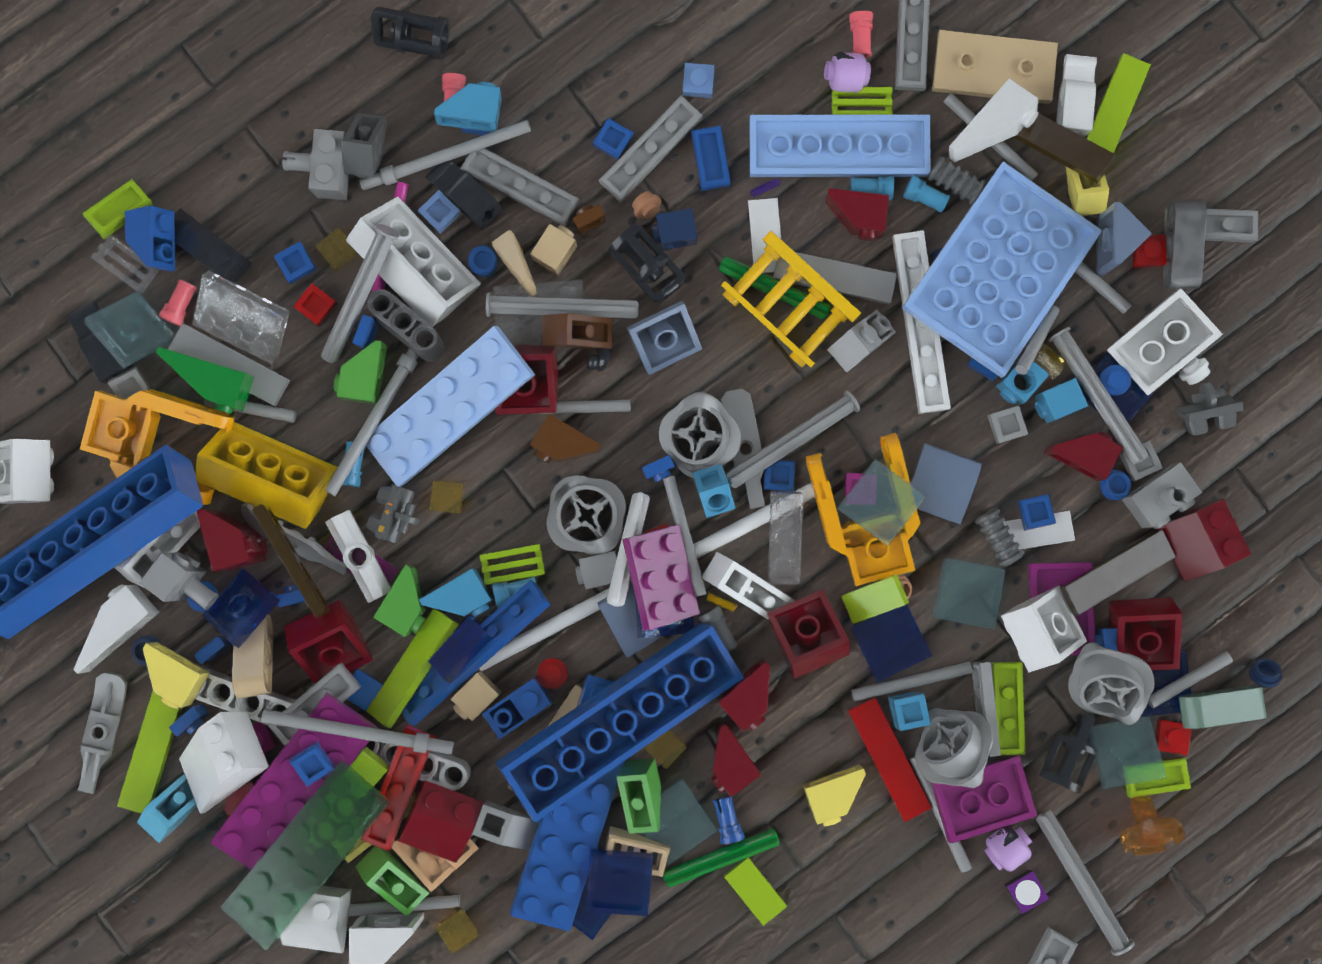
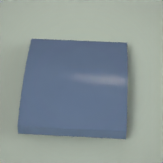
M924 443L910 481L916 508L961 524L974 491L982 463Z
M630 581L623 606L616 607L607 603V597L597 602L626 658L655 642L679 624L676 621L652 630H643L632 581Z

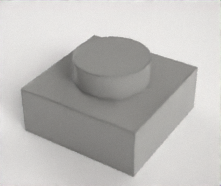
M137 366L108 380V384L115 395L126 399L141 390L151 389Z
M1019 406L987 415L996 444L1028 435Z
M1150 441L1141 443L1147 451L1148 457L1138 464H1132L1125 452L1119 454L1131 481H1136L1163 468Z

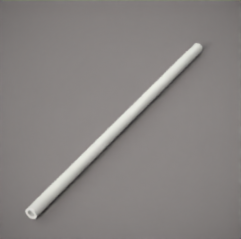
M809 483L694 543L693 546L697 559L815 498L812 484ZM609 588L514 637L479 668L482 672L599 611L600 608L597 602L608 596Z

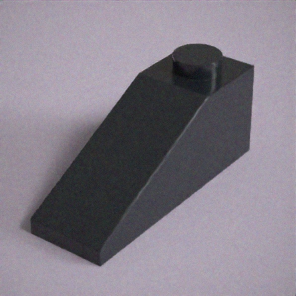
M181 208L174 215L175 242L219 277L234 286L252 262Z

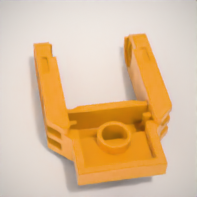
M154 389L141 390L127 399L99 390L94 393L80 450L108 458L110 460V467L116 478H118L150 456L161 417L160 413L197 425L207 424L226 429L225 432H231L235 416ZM197 482L203 505L211 504L215 489Z
M896 433L880 436L881 449L897 508L896 511H886L846 522L844 525H840L830 482L823 468L822 454L816 453L805 456L826 541L831 548L847 556L855 586L882 580L895 574L901 575L915 571L908 540L914 535L920 525V520L902 448Z

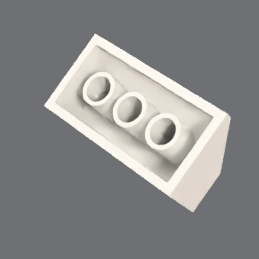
M399 197L361 217L346 239L364 259L377 232L375 230L376 224L389 226L399 233V238L393 240L378 274L417 315L432 327L449 316L481 285L471 272Z

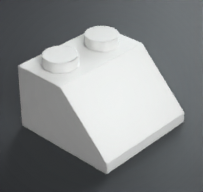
M9 439L0 441V504L50 501V496L54 491V482L50 478V466L53 464L54 452L50 448V440Z
M1060 585L1013 607L1001 616L1005 629L1011 635L1018 650V655L1028 672L1060 663L1087 642L1060 589Z
M291 882L279 889L275 921L282 945L343 953L348 923L347 911L350 905L352 890Z
M403 913L361 915L349 928V964H385L413 935L423 921L424 913H410L408 916Z

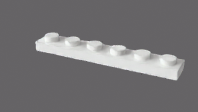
M924 231L895 234L892 237L902 306L929 269ZM903 310L918 414L949 410L951 407L940 335Z

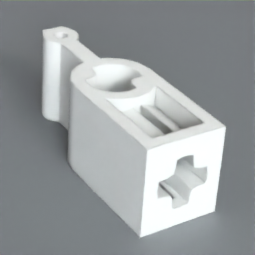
M1066 54L1063 63V81L1058 97L1056 123L1085 138L1093 128L1096 96L1094 76L1097 57Z

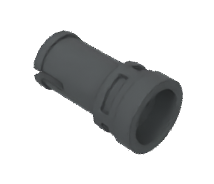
M720 605L698 616L702 623L713 626L727 651L738 644L724 621L726 618L722 613Z

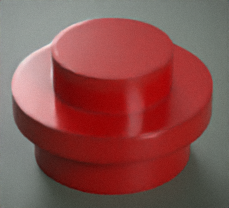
M556 658L544 660L537 669L539 682L548 689L561 687L568 676L566 665Z

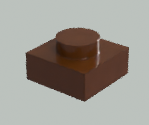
M600 204L594 207L587 205L576 212L577 216L573 217V222L579 235L606 222V217Z

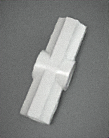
M347 510L326 521L325 523L343 555L344 564L351 570L367 602L370 603L387 594L391 586L375 558L374 549L368 545L351 511ZM356 548H361L366 552V561L362 565L356 564L352 559V553Z

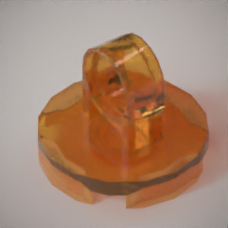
M1150 796L1134 797L1131 799V810L1135 824L1120 834V841L1124 852L1127 853L1131 849L1133 855L1136 856L1160 853L1166 850L1164 844L1174 840L1175 845H1178L1185 839L1186 833L1182 822L1176 818H1159Z

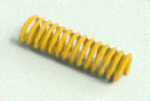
M710 592L706 599L732 612L738 606Z

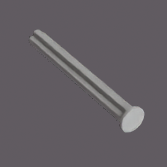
M376 224L375 226L377 231L321 352V358L329 363L338 361L393 240L399 238V233L389 226L383 224Z
M491 292L486 294L487 317H490L491 314L543 316L563 313L606 318L635 319L638 317L639 305L636 300L493 296Z
M1070 327L1049 338L1048 341L1054 342L1118 443L1123 447L1131 463L1138 464L1148 457L1147 451L1068 332L1071 330Z
M845 391L842 398L725 474L728 483L732 488H737L851 412H859L860 406L857 400L849 391Z
M1051 810L1040 813L1036 817L1037 823L1110 943L1112 955L1118 956L1128 952L1134 947V941L1126 936Z

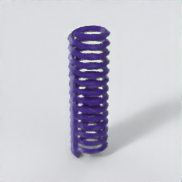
M775 178L771 182L763 183V185H759L754 190L752 189V192L750 190V193L755 198L757 195L759 196L772 188L774 189V187L780 186V181L778 178Z

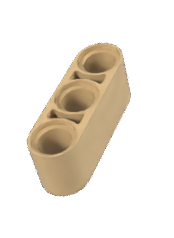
M268 612L236 617L234 622L232 667L234 694L238 699L269 694L272 691L273 624Z

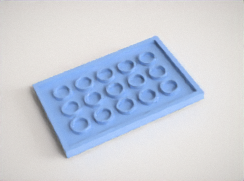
M1002 162L904 303L902 309L1002 378L1007 374L1102 230L1005 162Z

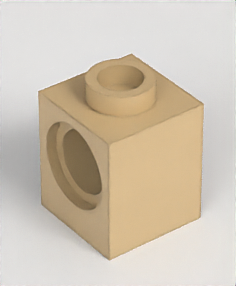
M549 224L530 254L533 261L559 276L577 248L576 240L573 238L574 234L562 225L556 228Z
M479 671L451 698L455 703L453 709L464 720L469 718L473 721L502 691L483 672Z

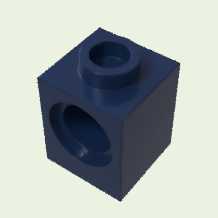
M692 208L656 215V224L651 225L653 239L656 243L660 242L663 251L697 245V233Z

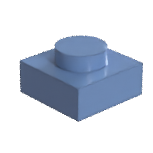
M685 63L682 96L712 98L715 65Z
M440 190L418 209V212L440 234L462 214Z

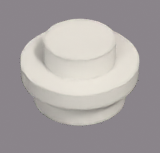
M1195 357L1181 368L1179 377L1182 381H1187L1189 385L1196 384L1209 375V362L1205 358L1198 359Z

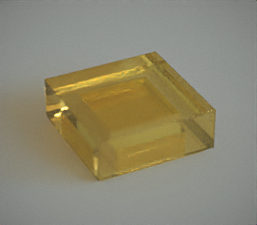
M339 227L315 245L335 271L358 254L346 241L347 237Z
M1043 344L1034 359V362L1045 370L1052 379H1055L1066 365L1047 344Z
M433 480L430 511L461 514L464 484Z
M668 730L645 746L644 749L667 769L687 748V745L671 730Z
M463 908L435 927L452 954L479 935Z

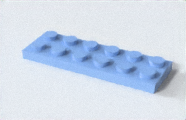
M750 115L749 118L750 177H912L913 175L928 177L931 171L930 115Z
M493 326L379 424L366 446L395 485L402 487L535 374L498 326Z

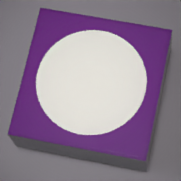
M1031 869L1004 884L1022 914L1049 899Z

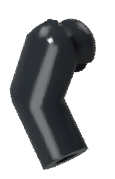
M596 349V354L588 355L587 368L589 370H597L598 372L605 370L611 357V349Z

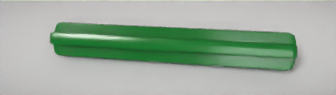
M724 256L719 265L720 272L737 280H740L751 268L728 256ZM762 273L751 286L768 294L779 280ZM791 286L779 300L797 307L808 294ZM818 301L808 313L820 319H825L831 306L824 301Z
M774 829L764 831L666 869L663 873V879L667 887L676 886L774 848L780 844L779 838Z

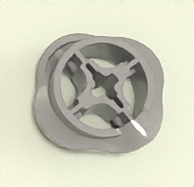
M695 392L684 398L673 410L665 415L659 427V440L664 451L670 455L681 472L693 478V472L718 464L724 466L727 462L731 461L740 449L741 431L735 419L725 410L718 399L705 392ZM707 413L713 414L718 418L722 427V433L710 430ZM697 414V416H694L691 426L681 428L686 419ZM701 431L706 434L705 438H700L699 441L694 439L695 434H700ZM678 439L689 441L690 452L693 453L692 460L685 457L682 453ZM720 444L711 456L702 459L710 445Z
M579 475L562 479L556 484L550 496V508L547 516V530L550 538L557 546L568 551H579L593 555L611 551L615 548L622 535L623 517L626 509L624 496L615 484L604 479H593ZM590 489L599 492L603 497L591 504H586L582 502L575 492ZM568 498L575 508V514L563 526L561 523V508ZM576 502H579L587 510L593 509L594 512L591 514V517L596 526L595 528L585 519L579 521L578 518L581 516V512ZM609 504L611 518L608 527L603 531L597 521L599 512ZM586 526L593 531L596 538L582 540L568 533L578 527Z
M1094 642L1088 643L1082 648L1068 680L1070 696L1079 707L1092 713L1116 718L1126 725L1135 724L1140 719L1155 685L1153 672L1145 661L1131 654L1104 648Z
M940 708L931 709L928 712L931 725L924 727L915 754V763L919 773L926 780L935 784L968 788L978 787L984 779V769L994 741L992 726L984 716L977 712Z

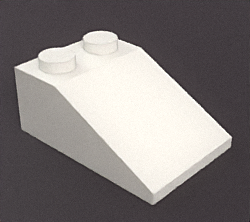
M1180 288L1148 313L1109 347L1107 351L1122 367L1128 370L1131 378L1149 395L1223 334Z
M219 712L198 728L179 758L200 814L206 813L269 767L247 712Z

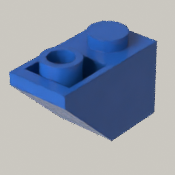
M151 205L125 211V241L147 267L170 272L175 271L174 211Z
M536 676L482 714L500 740L548 707L554 700Z

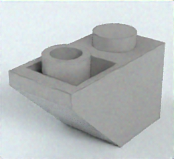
M875 310L848 330L827 350L847 373L893 336L896 331L891 326L890 321L881 315L878 310Z
M487 800L483 804L472 835L503 846L530 851L539 821L535 823L527 814Z

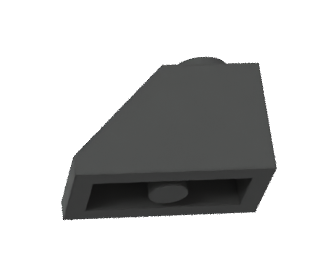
M356 114L342 140L344 174H352L359 178L375 176L381 164L387 116Z

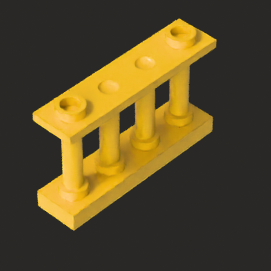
M770 230L762 239L766 244L763 249L765 252L733 288L724 281L721 286L726 291L722 295L735 307L740 302L793 351L789 356L800 367L803 368L805 364L812 367L815 363L809 358L811 353L841 321L844 323L848 319L850 322H853L861 312ZM781 257L789 265L786 269L787 273L754 308L742 297L743 293L773 260L777 261ZM802 278L811 285L808 289L810 293L776 328L764 315L796 280L799 282ZM826 299L834 306L830 310L832 314L799 349L786 336L818 301L822 302Z

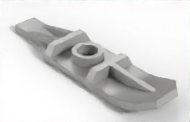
M743 389L726 391L721 398L723 407L735 419L740 428L741 445L748 443L752 448L751 452L747 455L742 454L739 449L733 458L734 467L762 450L751 394ZM763 471L744 482L750 509L765 506L760 482Z
M249 503L242 504L241 514L245 521L257 533L268 539L252 512L254 507ZM278 520L299 556L309 561L322 563L342 575L346 573L347 566L319 545L315 538L310 537L307 540L300 532L283 527L284 522Z
M105 671L96 677L94 696L80 747L83 767L78 791L94 794L100 768L112 755L128 684L121 674ZM96 727L103 729L104 734L102 738L95 736L94 730Z

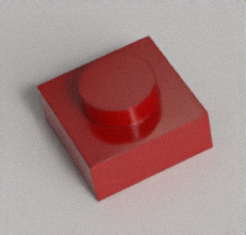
M1150 235L1132 253L1133 268L1163 267L1167 265L1166 235Z
M311 283L293 307L320 327L338 303Z
M1157 719L1153 749L1188 756L1192 729L1183 728V724L1180 722Z

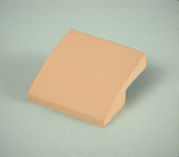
M398 839L392 846L395 853L430 892L479 849L469 839L457 863L400 843Z

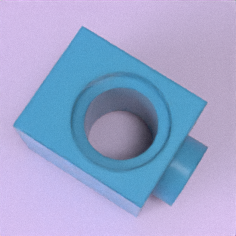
M1018 359L995 386L1001 391L999 394L1006 402L1012 405L1016 403L1018 406L1027 402L1048 377L1049 374L1034 361L1027 374L1022 375L1015 370L1020 360ZM1016 375L1025 379V390H1020L1015 386L1014 378Z
M1076 378L1035 396L1037 401L1035 402V409L1040 418L1045 419L1046 423L1088 406Z
M722 464L692 473L706 518L736 509Z
M914 691L888 697L893 724L899 731L931 725L923 693Z

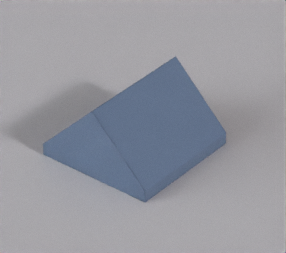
M1114 202L1096 217V226L1102 230L1096 239V274L1102 277L1120 265L1152 234L1121 202Z
M683 301L627 327L628 335L648 375L702 350Z

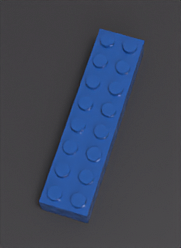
M164 445L1 558L0 636L10 639L202 508L203 503L192 461L170 446Z
M700 623L495 763L527 814L536 823L744 677L713 626Z

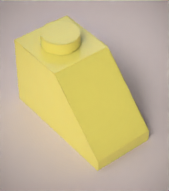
M1066 167L1068 193L1073 210L1081 216L1099 214L1105 211L1109 195L1105 174L1096 183Z
M158 642L146 643L143 647V652L154 693L162 697L161 701L165 705L175 709L192 705L210 672Z
M860 764L802 784L817 825L821 823L824 826L834 825L841 821V816L847 815L866 775L864 768Z

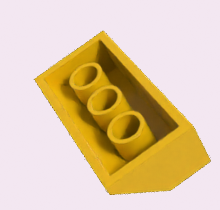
M233 422L231 432H225L226 429H220L197 454L195 473L197 482L249 503L254 507L260 504L269 506L275 516L304 529L308 527L320 511L327 496V492L324 490L338 468L236 422Z

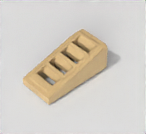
M508 230L492 242V246L529 296L533 297L537 294L521 245L514 233Z
M610 826L603 850L602 863L662 877L670 846L635 833L629 834L626 830ZM616 843L621 844L619 852L614 850ZM628 846L634 847L631 856L626 855ZM640 849L646 850L643 861L638 859ZM652 852L658 853L655 865L650 863Z

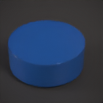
M481 245L470 251L468 266L475 275L488 277L494 274L498 268L499 260L492 248Z

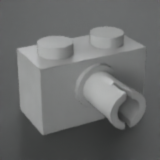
M314 129L313 145L310 153L284 151L283 158H287V160H282L284 171L310 172L308 189L317 198L347 200L349 174H344L342 140L346 133L344 131Z
M1179 462L1170 464L1132 490L1122 500L1141 528L1154 527V529H1158L1171 520L1169 515L1175 511L1183 512L1196 503L1194 498L1200 495L1202 491L1183 464Z
M179 552L161 553L139 582L140 585L163 602L185 601L187 596H189L205 610H208L219 596L200 582L207 571L199 566L201 561L188 552H185V554Z

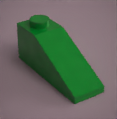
M157 347L156 353L205 400L215 403L213 409L232 414L233 408L244 411L254 380L253 376Z

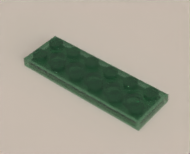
M345 761L340 762L220 908L265 950H268L391 802Z

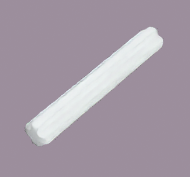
M642 492L632 495L622 539L642 534L650 501L648 495ZM622 539L607 596V603L616 607L625 604L631 579Z

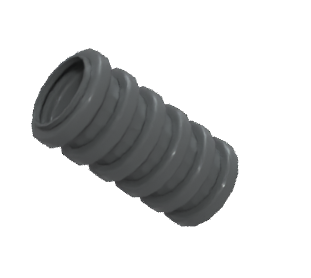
M943 156L938 158L932 166L927 180H935L937 186L942 184L944 190L950 189L953 195L959 194L961 195V200L966 198L968 199V204H973L983 191L985 180L978 181L976 175L971 177L968 175L969 171H961L959 165L956 167L952 166V161L945 162V157Z
M994 508L977 517L975 523L976 525L980 524L981 529L979 530L981 533H985V541L991 543L989 548L995 550L994 556L1000 559L999 565L1005 567L1022 558L1024 552L1023 550L1019 551V543L1013 541L1015 536L1013 533L1009 534L1008 530L1010 527L1004 525V517L1000 518L998 515L1000 510Z

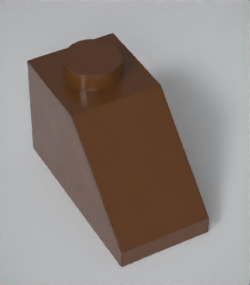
M570 313L543 315L542 346L612 349L613 318Z
M551 414L547 415L530 443V446L536 449L533 455L548 464L551 459L560 463L596 454L602 449L601 444Z

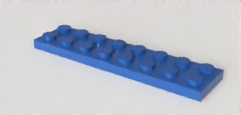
M587 673L577 706L614 681ZM624 762L539 820L509 912L512 917L570 932L618 783L616 776Z

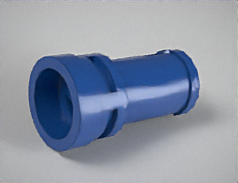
M725 796L713 800L720 825L718 830L720 832L721 844L743 840L745 838L744 832L740 827V822L737 821L732 797Z

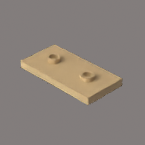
M939 30L932 91L992 98L1005 82L1011 79L1036 96L1038 103L1050 104L1053 100L1058 43Z

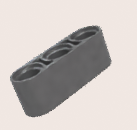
M1204 200L1170 201L1166 222L1167 265L1163 269V282L1166 289H1198L1201 286L1207 208Z
M380 289L370 294L367 300L368 309L381 326L426 361H435L442 356L445 349L444 343L437 331L429 323L386 290ZM384 305H389L385 311H379ZM411 322L409 327L401 329L404 323ZM433 339L431 345L422 347L425 341Z

